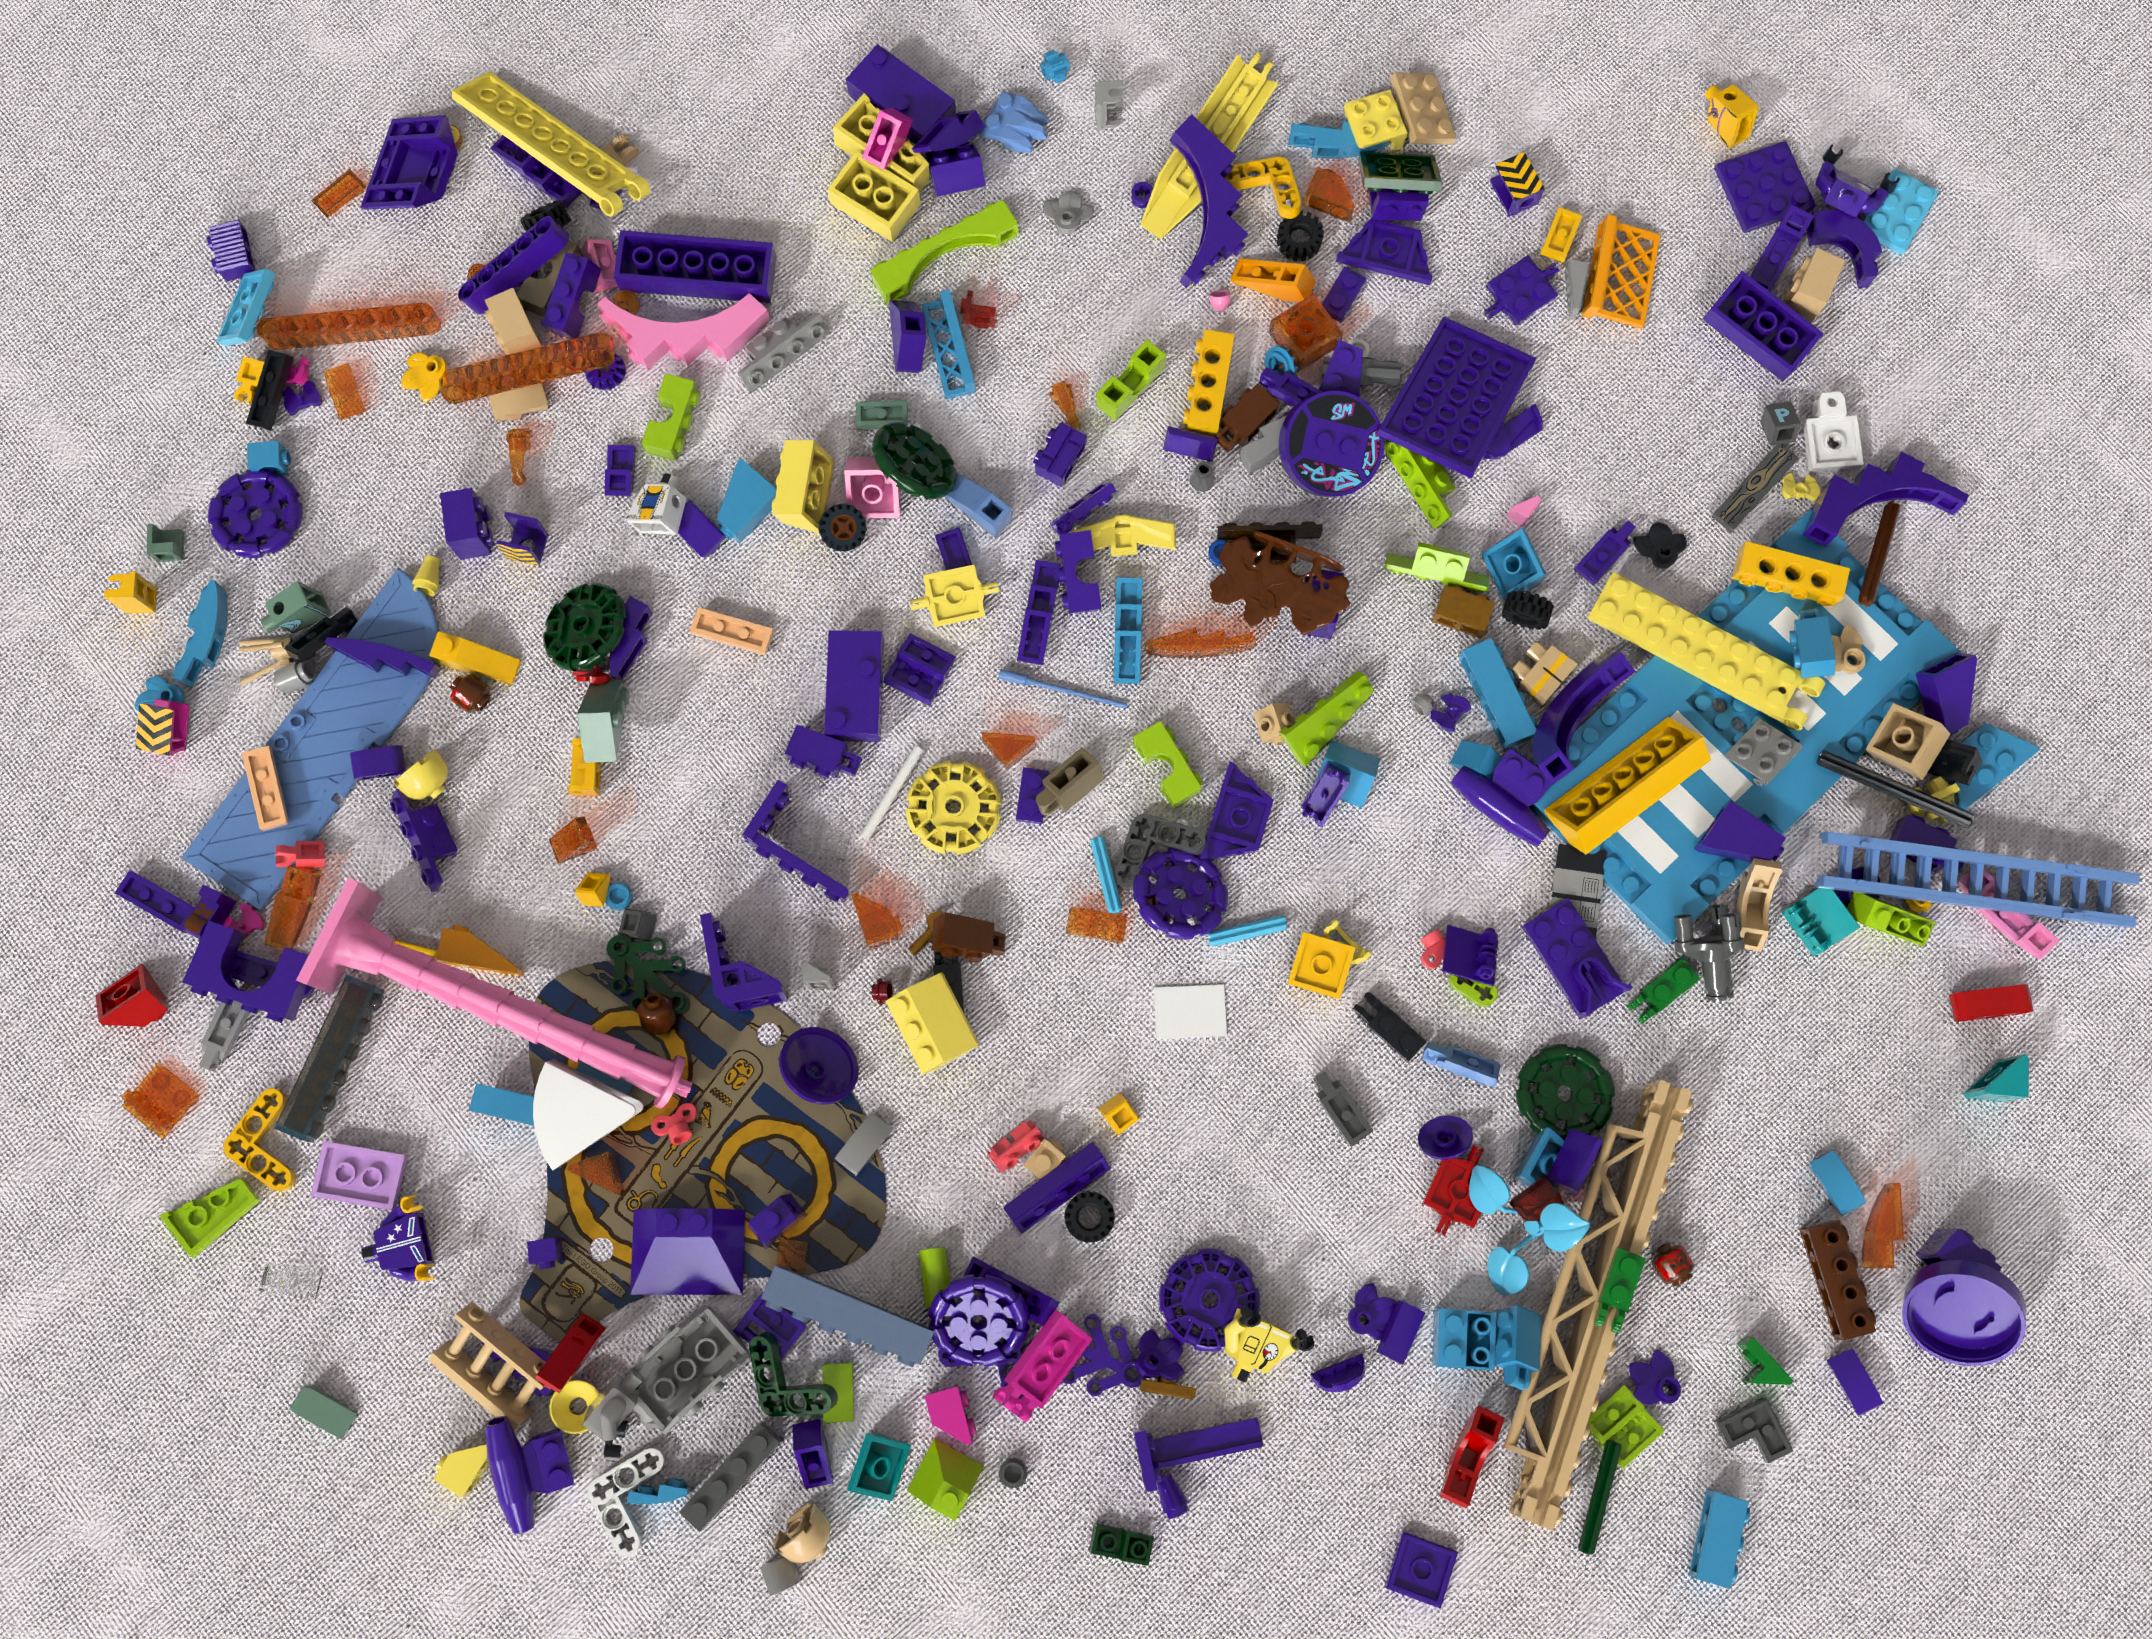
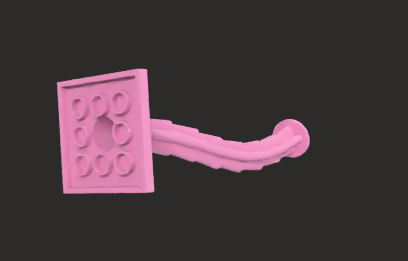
M349 877L296 981L333 995L347 967L375 975L381 973L415 992L421 990L456 1010L461 1008L495 1027L500 1025L534 1044L539 1042L575 1062L580 1060L618 1081L621 1078L655 1096L654 1106L660 1109L667 1104L673 1093L686 1098L693 1084L681 1078L685 1058L680 1055L675 1056L670 1061L636 1049L635 1044L594 1030V1026L553 1012V1008L516 996L514 991L479 980L472 973L435 961L433 956L396 944L395 939L369 924L382 896Z

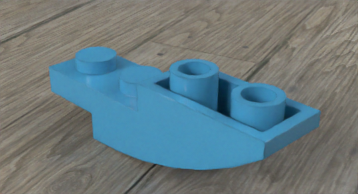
M1343 121L1341 130L1330 126L1316 127L1310 126L1307 123H1292L1288 145L1313 148L1312 158L1340 159L1359 156V152L1377 151L1388 146L1390 141L1366 148H1359L1349 122Z
M210 579L208 585L203 588L196 609L192 610L189 615L187 627L195 633L188 639L186 650L181 660L174 667L172 678L190 688L193 687L203 665L214 668L224 642L228 616L227 597L225 589L214 580Z

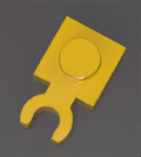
M243 356L236 381L242 384L235 391L234 399L243 402L247 394L246 402L252 404L264 365L263 361Z

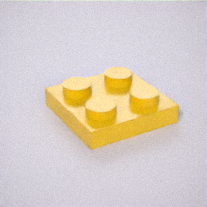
M1303 931L1287 984L1340 1000L1356 947Z

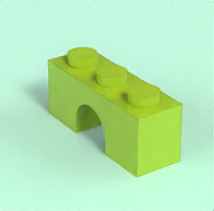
M1146 339L1130 356V362L1124 372L1118 378L1113 375L1096 393V406L1112 420L1116 421L1164 370L1166 354Z
M665 373L657 397L662 407L673 410V415L665 422L649 420L641 443L647 454L676 461L678 453H682L685 445L684 435L686 429L689 430L693 421V416L691 415L694 406L697 407L700 401L701 394L695 381Z
M1159 721L1133 736L1132 743L1145 765L1154 760H1164L1171 765L1172 774L1160 781L1159 788L1174 810L1200 795L1203 782L1197 771L1192 772L1187 765L1189 759L1182 748L1178 750L1173 742L1176 738L1170 727H1164L1162 722Z

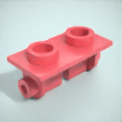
M1031 1120L1027 1123L1023 1121L1010 1132V1135L1015 1140L1010 1144L1006 1137H1004L990 1148L991 1151L987 1155L1001 1173L1013 1168L1020 1158L1028 1152L1037 1149L1043 1141L1044 1136Z

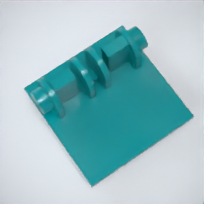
M1818 888L1781 912L1813 957L1825 952L1830 946L1861 928L1833 889Z

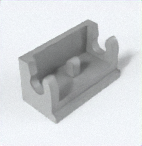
M1123 80L1095 82L1094 110L1097 131H1102V128L1118 127L1121 124V120H1110L1108 116L1122 113Z

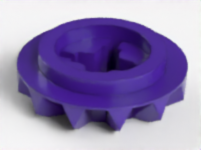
M602 350L597 354L592 353L589 361H585L584 373L590 385L597 389H613L625 377V363L621 356H618L614 351L606 352ZM606 364H608V367L611 371H605L601 375V371L597 367H604Z

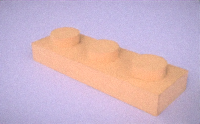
M698 607L690 633L766 656L774 630L773 628Z
M266 746L243 752L242 757L260 830L266 831L290 824L272 748Z

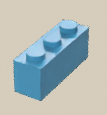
M1706 1490L1689 1576L1731 1589V1584L1736 1581L1738 1575L1737 1555L1742 1552L1744 1546L1743 1526L1748 1523L1750 1517L1748 1501Z

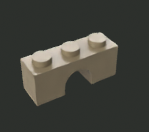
M569 240L563 249L544 264L552 268L549 276L543 279H535L529 276L524 280L517 295L525 310L544 317L566 252L583 257L577 243Z

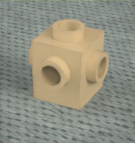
M1272 703L1253 713L1262 743H1274L1275 746L1285 744L1279 731L1285 726L1290 728L1296 723L1289 703Z

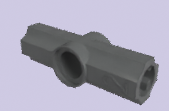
M1324 357L1322 379L1331 357ZM1363 357L1360 385H1372V383L1400 385L1402 362L1378 361L1375 358Z

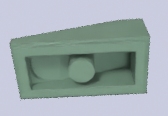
M313 1384L304 1385L289 1408L298 1416L339 1439L344 1437L358 1413Z

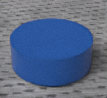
M1219 539L1210 545L1208 558L1213 565L1224 567L1218 557L1227 540Z

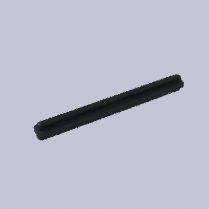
M1825 750L1818 755L1817 765L1955 824L1968 828L1974 821L1975 815L1967 810Z

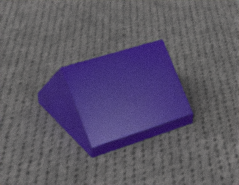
M1570 1129L1547 1179L1576 1196L1603 1140Z

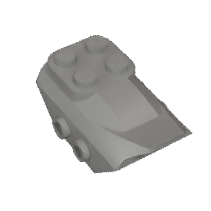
M707 1305L701 1307L676 1328L674 1325H671L660 1335L662 1341L657 1346L653 1347V1345H650L638 1356L641 1360L633 1367V1370L638 1371L644 1377L645 1382L638 1389L640 1391L638 1401L631 1411L647 1430L660 1429L666 1435L687 1414L690 1417L694 1416L704 1406L701 1401L709 1394L711 1397H714L725 1387L722 1381L750 1356L742 1339L733 1332V1329L718 1313Z

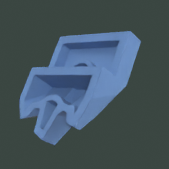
M1002 91L983 122L985 128L979 133L983 138L1002 142L1005 149L1015 152H1032L1033 145L1031 141L1047 140L1048 132L1042 125L1047 124L1050 120L1044 112L1025 97Z

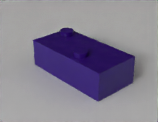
M878 44L846 78L848 95L857 101L865 93L875 108L880 110L893 108L912 118L913 122L906 138L914 144L940 118L956 115L955 100Z
M1743 271L1738 274L1702 319L1781 381H1784L1796 369L1824 334Z
M829 630L824 734L826 736L845 742H881L884 637L882 631Z

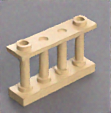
M472 1301L454 1316L463 1325L454 1341L448 1340L436 1349L428 1361L495 1417L507 1416L515 1432L534 1413V1410L526 1405L536 1387L540 1390L545 1387L542 1382L535 1379L545 1361ZM471 1333L484 1343L474 1360L462 1351ZM493 1351L506 1361L496 1378L483 1369ZM515 1369L528 1379L518 1396L504 1386Z

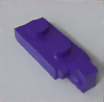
M1266 367L1260 376L1259 383L1266 387L1272 395L1293 407L1304 398L1323 392L1288 371L1278 374Z
M1102 482L1065 509L1063 514L1050 522V525L1058 536L1059 534L1072 531L1075 521L1081 522L1092 514L1090 510L1097 505L1101 507L1112 499L1111 495L1117 491L1112 483Z
M1627 521L1619 531L1614 527L1611 530L1609 529L1576 565L1574 570L1594 586L1628 549L1631 541L1627 537L1636 526Z

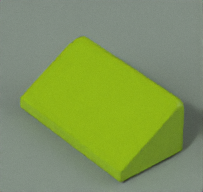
M853 1363L823 1364V1384L832 1386L838 1395L837 1404L828 1412L823 1413V1422L854 1421Z

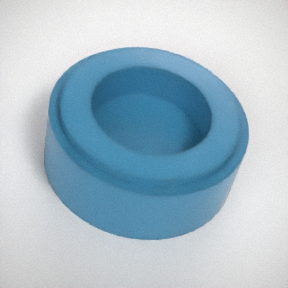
M613 883L608 887L605 902L610 908L621 911L631 905L633 894L628 886L623 883Z

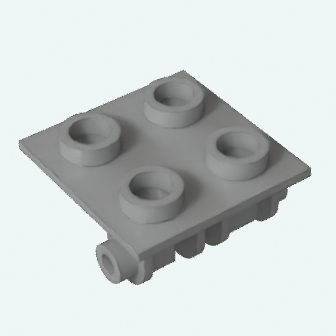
M1759 719L1724 756L1755 776L1753 781L1761 787L1763 784H1769L1804 746Z

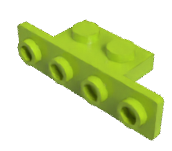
M1386 440L1384 442L1386 454L1433 529L1440 528L1452 517L1451 511L1442 499V496L1451 494L1456 489L1450 476L1441 464Z
M1419 542L1414 559L1387 553L1385 568L1395 574L1407 573L1415 575L1421 580L1433 579L1447 586H1463L1473 592H1487L1489 588V576L1466 571L1470 560L1469 553Z

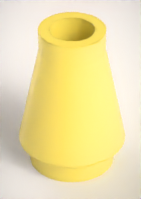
M431 555L425 556L420 569L412 581L414 591L417 592L418 588H421L426 596H433L439 590V565L441 562L439 558Z

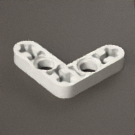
M657 1447L640 1452L593 1480L588 1487V1497L615 1550L622 1556L628 1557L638 1552L642 1546V1536L621 1494L657 1474L664 1468L666 1456ZM649 1453L652 1456L657 1455L659 1457V1460L656 1462V1469L651 1465L640 1471V1468L634 1463L635 1460H638L639 1465L643 1464L649 1459ZM625 1467H629L634 1471L635 1477L631 1484H624L620 1480V1472ZM613 1475V1481L616 1486L605 1492V1499L602 1495L597 1496L595 1494V1491L598 1490L597 1484L600 1483L601 1486L612 1482L609 1476ZM612 1508H617L622 1512V1521L618 1525H613L608 1521L607 1515ZM626 1524L629 1526L628 1529L624 1530L628 1538L633 1536L635 1542L632 1544V1550L629 1547H622L621 1543L625 1541L622 1532L617 1535L614 1532Z

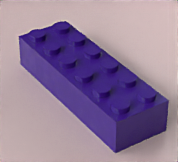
M620 230L614 280L619 291L734 301H740L750 293L760 303H771L777 256L771 242Z

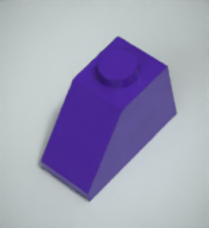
M817 1419L792 1425L793 1452L805 1489L832 1484L831 1463L821 1420Z

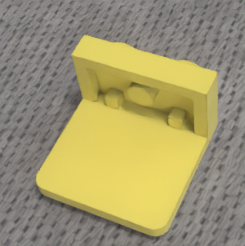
M1391 90L1345 103L1344 112L1359 148H1366L1390 141L1393 151L1403 149L1408 132Z

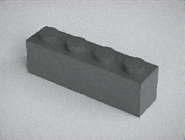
M764 1421L758 1423L679 1513L699 1532L704 1530L784 1440Z

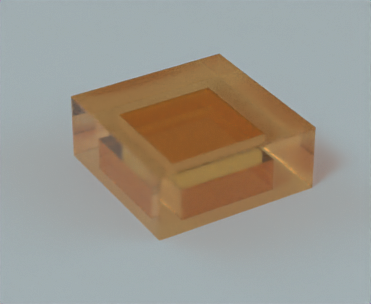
M780 1239L776 1265L790 1269L805 1270L809 1242Z

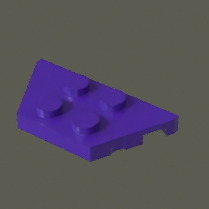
M1372 218L1350 240L1345 249L1337 254L1335 261L1430 285L1433 278L1432 273L1428 269V258L1426 250L1422 245L1421 230L1382 220H1372Z
M1230 761L1206 836L1207 847L1201 853L1200 859L1211 860L1256 853L1262 841L1274 800L1265 791H1261L1250 777L1247 778L1237 768V765Z

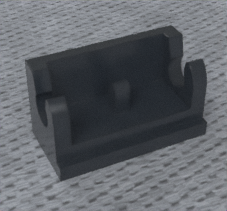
M1947 739L1927 773L1969 786L1982 763V759L1976 747Z

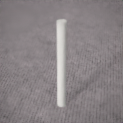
M914 746L861 832L860 837L869 841L924 752L920 747Z

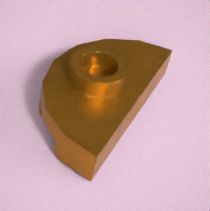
M1158 1376L1157 1381L1141 1379L1140 1390L1142 1392L1187 1399L1195 1398L1196 1388L1174 1384L1175 1380H1167L1161 1376Z

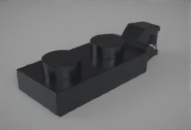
M345 607L333 617H325L286 645L284 649L290 657L302 663L314 657L318 650L327 645L325 643L327 637L337 638L344 631L350 630L358 620L352 610Z

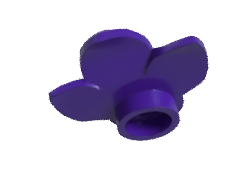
M1374 1283L1363 1286L1355 1294V1307L1348 1314V1325L1357 1334H1368L1374 1340H1381L1397 1305V1301L1388 1297L1378 1298ZM1361 1314L1364 1315L1366 1319L1364 1325L1361 1324L1359 1321V1317Z
M1153 1329L1146 1331L1141 1336L1138 1342L1141 1353L1137 1358V1369L1142 1376L1146 1378L1161 1376L1167 1380H1176L1185 1373L1183 1367L1177 1362L1183 1352V1345L1175 1338H1164L1161 1340Z
M1655 1350L1650 1364L1644 1362H1632L1629 1364L1630 1376L1638 1385L1633 1396L1639 1402L1646 1405H1653L1659 1401L1664 1404H1671L1679 1399L1681 1386L1678 1380L1674 1378V1365L1664 1353ZM1663 1385L1668 1388V1395L1663 1392Z

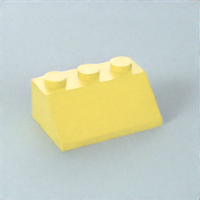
M785 440L784 449L780 455L781 467L780 473L776 478L777 490L776 496L772 501V514L784 524L819 533L818 524L822 514L827 510L835 461L814 440Z
M943 972L904 989L886 1001L922 1074L938 1071L980 1046Z

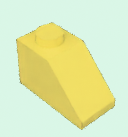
M486 1444L450 1453L448 1456L444 1455L435 1468L438 1472L434 1480L461 1498L470 1495L489 1465Z

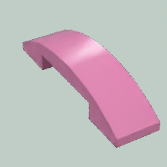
M1970 869L1957 881L1965 894H1968ZM1984 869L1981 896L1994 898L1995 879ZM1978 909L2006 937L2039 960L2060 941L2040 921L2035 924L2027 915Z

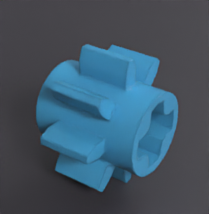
M1054 50L1043 54L1045 60L1040 63V69L1044 78L1047 81H1055L1056 84L1066 80L1065 74L1070 71V65L1065 54H1058Z

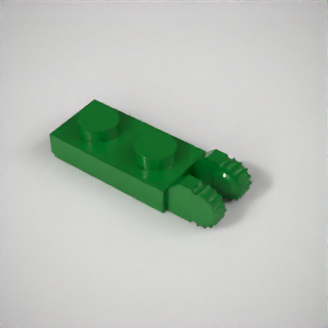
M1681 958L1639 992L1640 995L1626 1007L1631 1011L1646 1000L1651 1008L1643 1012L1637 1019L1640 1024H1643L1654 1014L1661 1012L1701 978L1685 959Z
M1616 1248L1598 1299L1599 1306L1594 1318V1325L1599 1327L1603 1325L1609 1306L1616 1309L1611 1323V1332L1616 1334L1620 1332L1625 1319V1313H1628L1646 1258L1624 1249Z

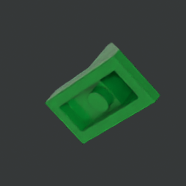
M1744 1337L1737 1344L1743 1350L1741 1353L1742 1357L1750 1365L1754 1366L1756 1364L1757 1366L1742 1382L1791 1385L1794 1382L1754 1337Z

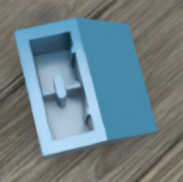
M1434 1308L1432 1366L1494 1371L1496 1313Z

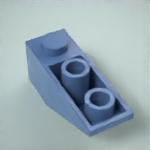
M957 473L956 484L945 498L994 538H997L1013 520L1012 509L992 492Z

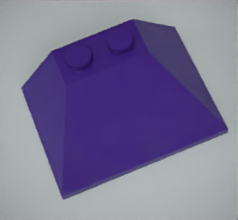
M438 115L392 119L363 198L362 209L417 208L443 198L458 155L448 117Z
M634 1209L630 1295H743L746 1210Z

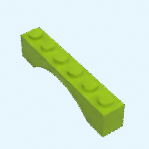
M1004 200L990 203L984 210L976 214L967 215L956 225L947 226L939 234L931 238L922 239L918 245L910 249L901 250L890 260L877 263L870 270L872 282L886 305H889L890 300H899L908 295L920 273L932 261L943 254L968 246L998 247L1019 236L1018 223Z

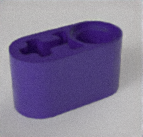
M401 745L350 753L353 778L356 781L401 775L406 772Z

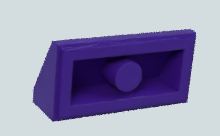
M688 500L685 503L678 533L701 557L713 555L725 535L692 500Z

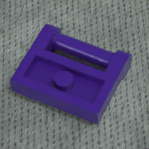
M762 1292L734 1328L733 1332L750 1343L757 1336L748 1328L753 1321L764 1331L773 1334L777 1341L782 1344L779 1351L781 1361H783L808 1326L800 1320L791 1317L792 1314L785 1308L778 1312L766 1307V1300L761 1299ZM760 1343V1346L764 1347L767 1350V1346L762 1345V1343Z

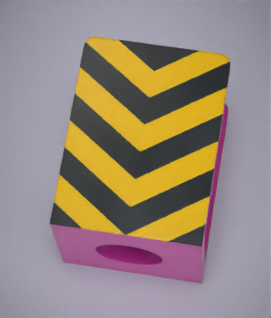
M159 698L154 700V705L140 704L135 749L168 756L186 750L190 706L185 703Z

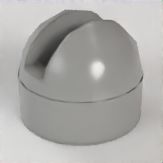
M1420 694L1411 700V705L1420 716L1425 717L1434 708V701L1429 694Z

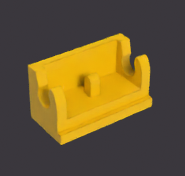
M130 571V574H114L108 577L112 582L120 581L121 586L118 589L104 590L105 599L126 614L155 613L157 588L136 571Z
M572 738L573 751L568 794L599 796L602 762L584 763L581 738Z

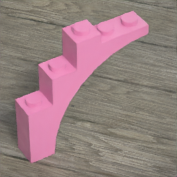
M750 293L735 305L716 315L696 321L678 323L659 322L635 316L619 308L606 297H603L597 303L601 311V319L608 326L614 325L619 329L617 331L618 334L626 341L625 344L630 352L628 357L637 366L642 364L647 370L667 352L677 362L682 360L688 366L706 348L716 357L721 355L728 362L771 321L768 310Z

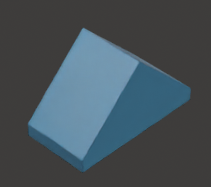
M1462 740L1449 764L1458 769L1465 766L1493 780L1494 769L1503 758L1491 746Z

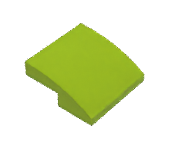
M1625 1385L1592 1413L1587 1423L1590 1424L1589 1432L1603 1449L1607 1440H1613L1622 1445L1618 1460V1466L1622 1470L1665 1432L1644 1409L1645 1406L1633 1396V1393Z

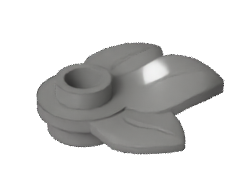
M1074 191L1064 192L1060 196L1059 201L1046 200L1044 202L1046 217L1055 221L1056 227L1063 234L1074 233L1080 223L1091 219L1094 212L1093 206L1082 205L1080 195Z

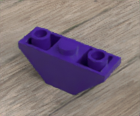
M890 300L889 310L895 372L920 373L926 341L924 312L915 302Z

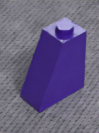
M1957 652L1915 673L1925 716L1942 723L1949 731L1950 736L1958 733L1959 729L1969 725L1977 666L1976 655Z
M1729 801L1721 808L1694 849L1701 853L1751 863L1754 858L1776 861L1784 851V847L1781 845L1786 837L1733 801Z

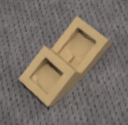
M541 382L509 389L489 397L495 422L521 419L524 413L548 409V402Z

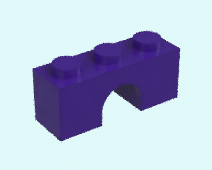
M566 252L541 325L555 335L569 339H578L585 316L579 310L581 295L584 291L594 293L602 269L589 258Z
M1091 530L1059 534V541H1054L1056 557L1062 558L1063 567L1058 568L1060 583H1065L1066 593L1062 594L1063 608L1069 609V615L1100 611L1102 608L1098 583H1083L1077 578L1075 573L1076 565L1080 561L1094 558Z

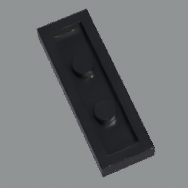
M268 350L246 424L272 431L294 357L285 353Z

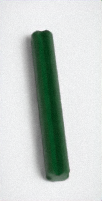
M1613 1440L1605 1442L1578 1546L1579 1551L1589 1555L1595 1552L1622 1445Z

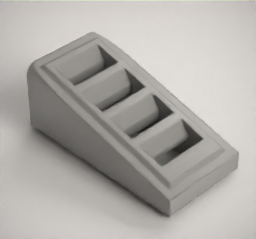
M1574 259L1568 261L1564 272L1569 319L1572 320L1577 317L1581 309L1589 270L1588 262Z

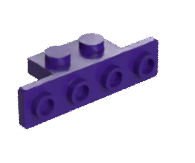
M396 789L390 800L391 809L400 819L401 832L410 842L411 855L414 861L418 862L421 867V877L424 884L429 886L431 892H436L443 883V880L434 861L455 855L458 849L438 804L412 810L405 794Z

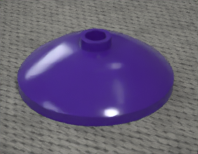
M819 1027L800 1029L787 1038L780 1050L779 1068L785 1083L796 1095L808 1102L822 1105L839 1102L850 1094L857 1083L859 1067L852 1048L842 1037L830 1030Z

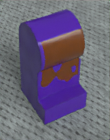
M204 884L198 893L202 897L194 912L189 915L184 924L185 931L200 940L208 921L222 925L237 902Z

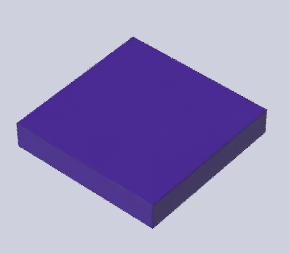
M1402 1531L1385 1588L1441 1609L1458 1551Z

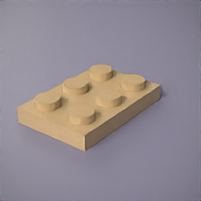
M1395 72L1390 77V81L1411 144H1452L1457 138L1435 73Z

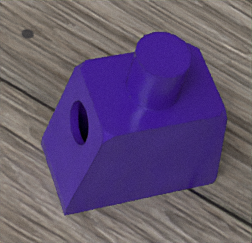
M790 1193L775 1199L748 1222V1227L763 1247L767 1249L808 1215Z

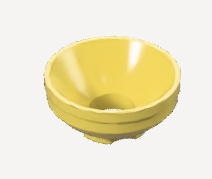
M569 1381L560 1393L555 1391L551 1398L549 1409L552 1421L560 1430L566 1433L579 1434L588 1431L589 1429L583 1425L588 1406L600 1393L592 1384L586 1381ZM576 1397L583 1398L587 1403V1409L581 1415H576L571 1411V1402Z

